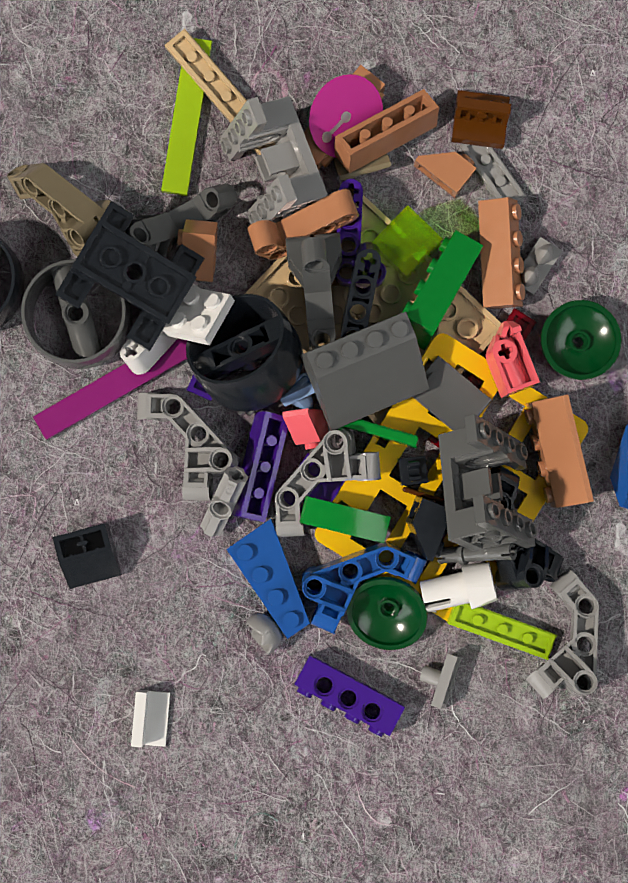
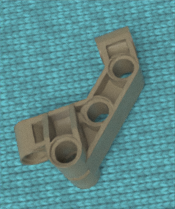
M44 163L25 164L10 171L7 177L19 199L32 198L49 211L55 218L74 255L78 257L111 201H92Z

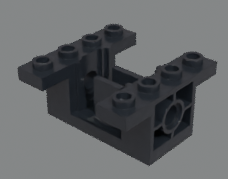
M111 201L55 296L79 309L94 283L100 284L142 310L126 338L150 351L163 328L169 325L197 278L195 274L205 258L183 244L180 245L171 261L124 233L135 215ZM131 266L141 272L140 279H130L126 273L127 267Z

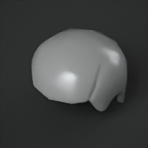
M257 613L247 620L246 626L253 629L251 635L263 650L270 655L282 642V630L273 618L265 614Z

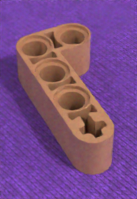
M342 189L331 193L277 223L269 220H260L249 225L247 230L255 254L270 260H276L287 256L285 238L308 235L315 237V235L329 234L353 222L358 218L359 214L350 190Z

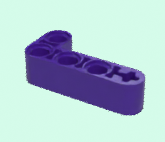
M354 179L343 181L339 190L353 189L355 193L353 200L359 214L354 225H345L337 229V233L340 232L341 244L349 240L356 246L352 252L342 250V264L335 279L341 286L349 287L350 279L342 278L339 271L343 267L353 269L356 250L361 245L363 187L360 182ZM364 260L365 268L369 269V260ZM382 263L379 270L381 277L377 280L376 288L382 285L386 276V268ZM365 278L359 279L356 285L360 288H366L370 285V281Z

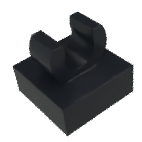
M425 456L398 459L401 486L428 483Z

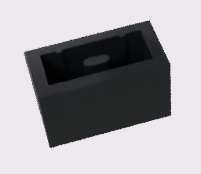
M416 496L406 522L420 556L433 562L434 557H439L444 547V542L441 540L444 532L447 531L446 510L442 505Z
M108 523L52 537L58 562L69 589L122 575Z

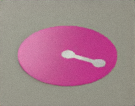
M348 74L330 80L320 89L311 106L309 126L314 142L324 153L335 157V136L383 111L382 100L376 87L364 77Z

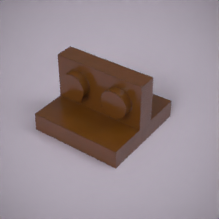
M458 90L451 142L503 149L507 123L511 113L510 97Z

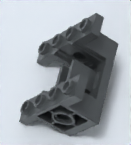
M475 414L466 416V428L438 435L448 540L474 552L510 543L518 544L524 548L534 547V537L537 535V530L533 520L518 513L517 509L509 510L504 508L501 504L503 495L500 473L491 474L490 468L507 465L516 471L527 469L526 459L528 452L523 442Z

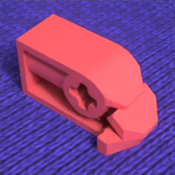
M504 321L501 323L486 352V361L501 398L531 388L540 382L521 335V326L514 321ZM499 351H500V353L505 352L506 357H505V356H499L498 352H499Z

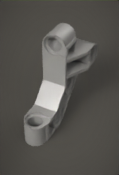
M138 393L137 421L141 419L170 421L185 437L183 499L211 501L214 491L213 476L222 477L227 467H234L236 465L242 468L240 457L229 448L183 398L174 394ZM174 402H180V411L172 415L170 412L171 405ZM199 429H205L206 436L204 440L197 442L195 440V433ZM228 457L229 462L223 467V461Z
M341 427L329 431L276 493L277 536H305L304 524L299 522L304 500L320 482L380 480L379 452L356 453L355 436L350 429ZM336 434L343 438L342 447L338 446L335 442ZM311 462H315L320 466V474L317 477L312 476L308 471V466ZM285 491H291L295 495L293 505L285 502Z
M568 569L549 588L554 590L557 596L564 602L566 608L571 612L570 641L526 678L543 699L549 696L561 684L575 697L591 694L595 691L598 684L596 671L599 604L580 578ZM585 600L591 604L592 610L590 614L580 612L578 607L580 601ZM579 638L589 641L590 650L588 652H581L577 648ZM578 677L585 679L587 682L585 691L578 687Z

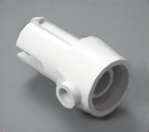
M489 562L461 565L462 572L420 581L423 601L426 603V611L436 613V610L470 603L471 609H475L497 601L496 588Z

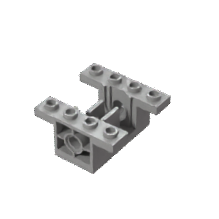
M290 96L260 104L258 97L248 99L221 136L220 145L224 154L228 155L229 161L239 159L245 151L272 143L276 144L261 149V155L255 156L263 182L274 181L266 186V194L256 197L257 201L249 209L248 217L250 224L260 220H269L277 223L328 196Z

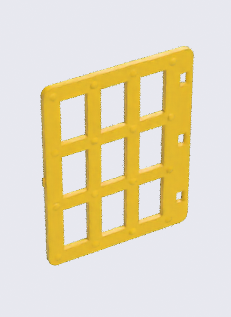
M441 333L436 335L421 357L423 366L428 359L434 362L440 356L454 369L459 365L483 380L484 382L479 390L493 399L498 389L486 358L447 334ZM532 387L508 396L524 406L508 432L509 435L523 442L532 427L527 424L524 409H527L526 403L548 398ZM413 397L391 405L380 423L381 426L413 435L420 427L437 439H439L438 435L452 431L443 422L430 415L429 411ZM486 407V408L484 409V411L480 414V416H479L480 418L482 417V415H483L484 412L486 411L487 407ZM573 414L581 445L588 433V425L583 419ZM372 436L363 452H379L381 479L345 481L332 502L339 504L342 500L351 507L367 511L379 491L382 490L405 504L407 507L385 541L401 548L410 534L406 519L416 495L403 492L402 489L406 486H401L400 482L389 475L407 446L388 441L383 448L376 444L379 438ZM440 453L427 473L428 483H421L417 489L418 491L434 495L443 479ZM501 465L520 477L518 489L526 495L517 508V512L534 521L546 502L543 494V488L546 487L544 477H540L538 474L534 480L520 470L516 471L507 465ZM319 527L315 529L314 535L316 540L342 557L366 549L350 539L351 535ZM447 532L442 539L444 547L458 546V544L448 540ZM384 550L379 554L378 558L382 562H389L393 558V553L389 550ZM434 557L433 562L429 560L416 585L410 580L388 572L374 577H391L402 580L414 587L422 596L420 581L440 577L448 563L439 564L437 560L442 559V557ZM495 560L485 561L484 563L489 562L494 579L497 571ZM452 607L436 610L434 614L447 621Z

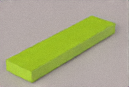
M470 603L452 607L447 620L449 625L546 660L549 659L557 636L554 633L482 607L471 609Z

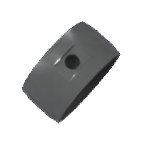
M76 259L63 260L41 270L28 285L21 305L23 329L36 351L52 363L69 369L96 367L116 355L126 342V336L132 324L131 304L121 298L122 319L120 327L109 345L102 349L87 296L80 306V309H83L84 315L79 321H72L71 319L72 311L77 308L58 297L62 309V317L67 326L76 360L62 359L49 354L37 338L33 321L34 309L40 294L50 282H54L57 292Z

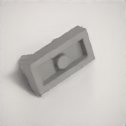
M539 237L526 257L524 271L521 273V281L525 287V292L531 296L535 294L562 252L561 249L542 237Z

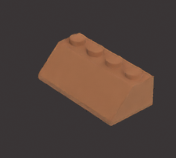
M568 394L526 403L527 409H524V415L527 424L532 426L534 435H531L530 439L533 450L538 451L540 461L537 462V469L540 477H544L546 487L543 488V494L546 503H550L551 507L559 508L593 502L594 499Z

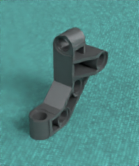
M227 183L205 188L190 201L167 213L133 217L124 233L163 257L168 258L171 246L178 241L179 229H184L186 219L209 222L217 221L233 208L237 201V193L234 187Z
M340 232L315 235V237L308 235L285 238L288 268L304 288L310 350L320 347V343H330L336 340L331 285L342 264Z

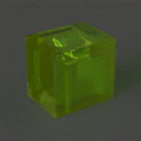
M407 205L372 243L379 248L380 255L407 280L442 244L440 241L443 238Z

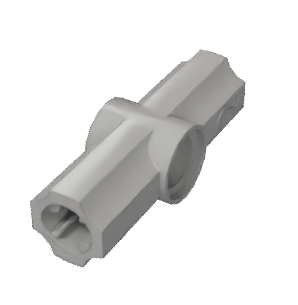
M236 465L226 468L200 524L204 534L211 537L221 536L248 480L244 469Z

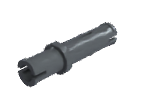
M514 543L475 552L458 545L443 547L440 556L436 558L442 557V559L437 560L439 564L459 562L460 565H467L469 562L515 560L517 551L516 549H511L515 547Z

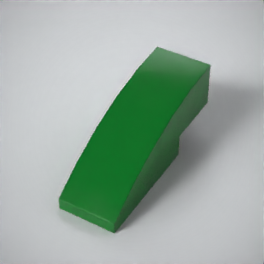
M306 496L299 522L384 543L391 517Z

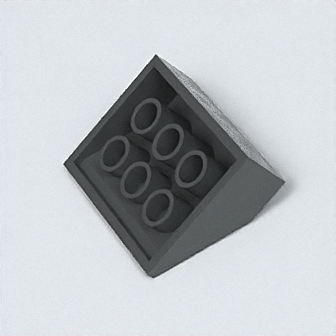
M406 312L387 318L300 355L330 431L429 390L417 338Z

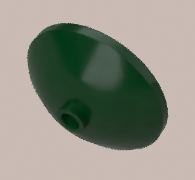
M574 300L557 307L546 319L540 339L543 355L551 368L560 375L573 380L593 379L609 370L619 356L622 342L621 331L614 316L602 305L588 300ZM575 338L582 340L583 344L581 347L574 345Z
M377 577L363 582L356 588L347 607V618L353 632L368 645L383 650H398L412 645L421 637L426 628L428 612L426 611V603H424L422 596L410 584L396 578ZM386 603H391L394 606H388Z

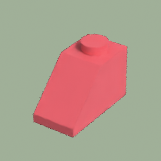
M307 408L282 412L283 419L295 445H305V450L315 449L328 433V423L322 410Z

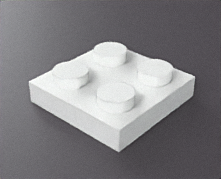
M191 287L171 322L164 327L163 331L170 337L210 345L235 300L230 294Z

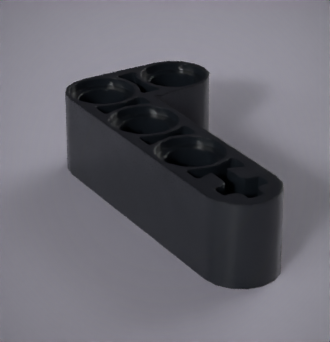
M371 242L362 243L356 250L341 324V338L346 336V333L350 330L359 331L375 324L369 322L381 265L379 248ZM367 253H372L373 257L369 260V269H366L364 257L367 256ZM365 278L370 281V285L366 288H360L356 285V282L359 279ZM356 304H360L365 307V310L360 314H356L351 311V308Z

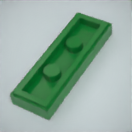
M360 419L342 426L416 449L419 443V438L416 435Z

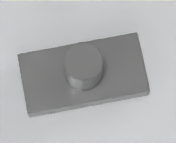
M447 653L442 671L426 665L423 667L420 681L437 686L431 706L446 709L462 657Z

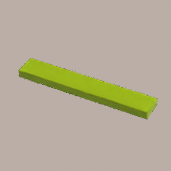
M193 38L210 57L212 41ZM182 66L161 192L188 196L204 91Z

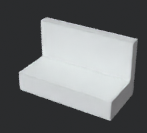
M136 691L132 747H142L143 745L166 746L171 692Z

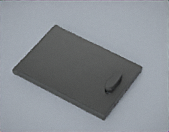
M440 356L425 371L429 390L413 396L416 401L452 431L466 428L465 417L473 414L480 416L492 401L490 397L486 396Z

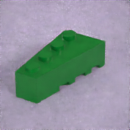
M455 230L451 238L447 236L444 238L438 249L442 252L440 258L432 259L426 272L430 273L426 281L420 280L414 291V294L418 295L414 303L408 301L403 312L407 313L418 346L423 350L429 344L484 246Z

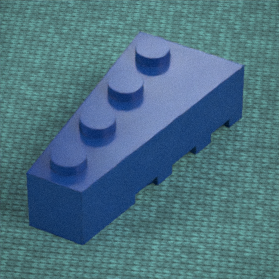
M272 519L226 549L287 639L310 624Z

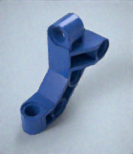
M384 542L317 567H308L302 575V590L307 598L318 603L310 624L335 634L341 617L344 616L360 581L388 572L410 580L416 585L427 559L414 552ZM384 550H389L393 553V558L389 562H382L378 558L379 554ZM351 563L356 565L358 569L355 574L349 576L344 574L342 570L345 565ZM312 579H316L320 581V584L317 586H310L308 582Z

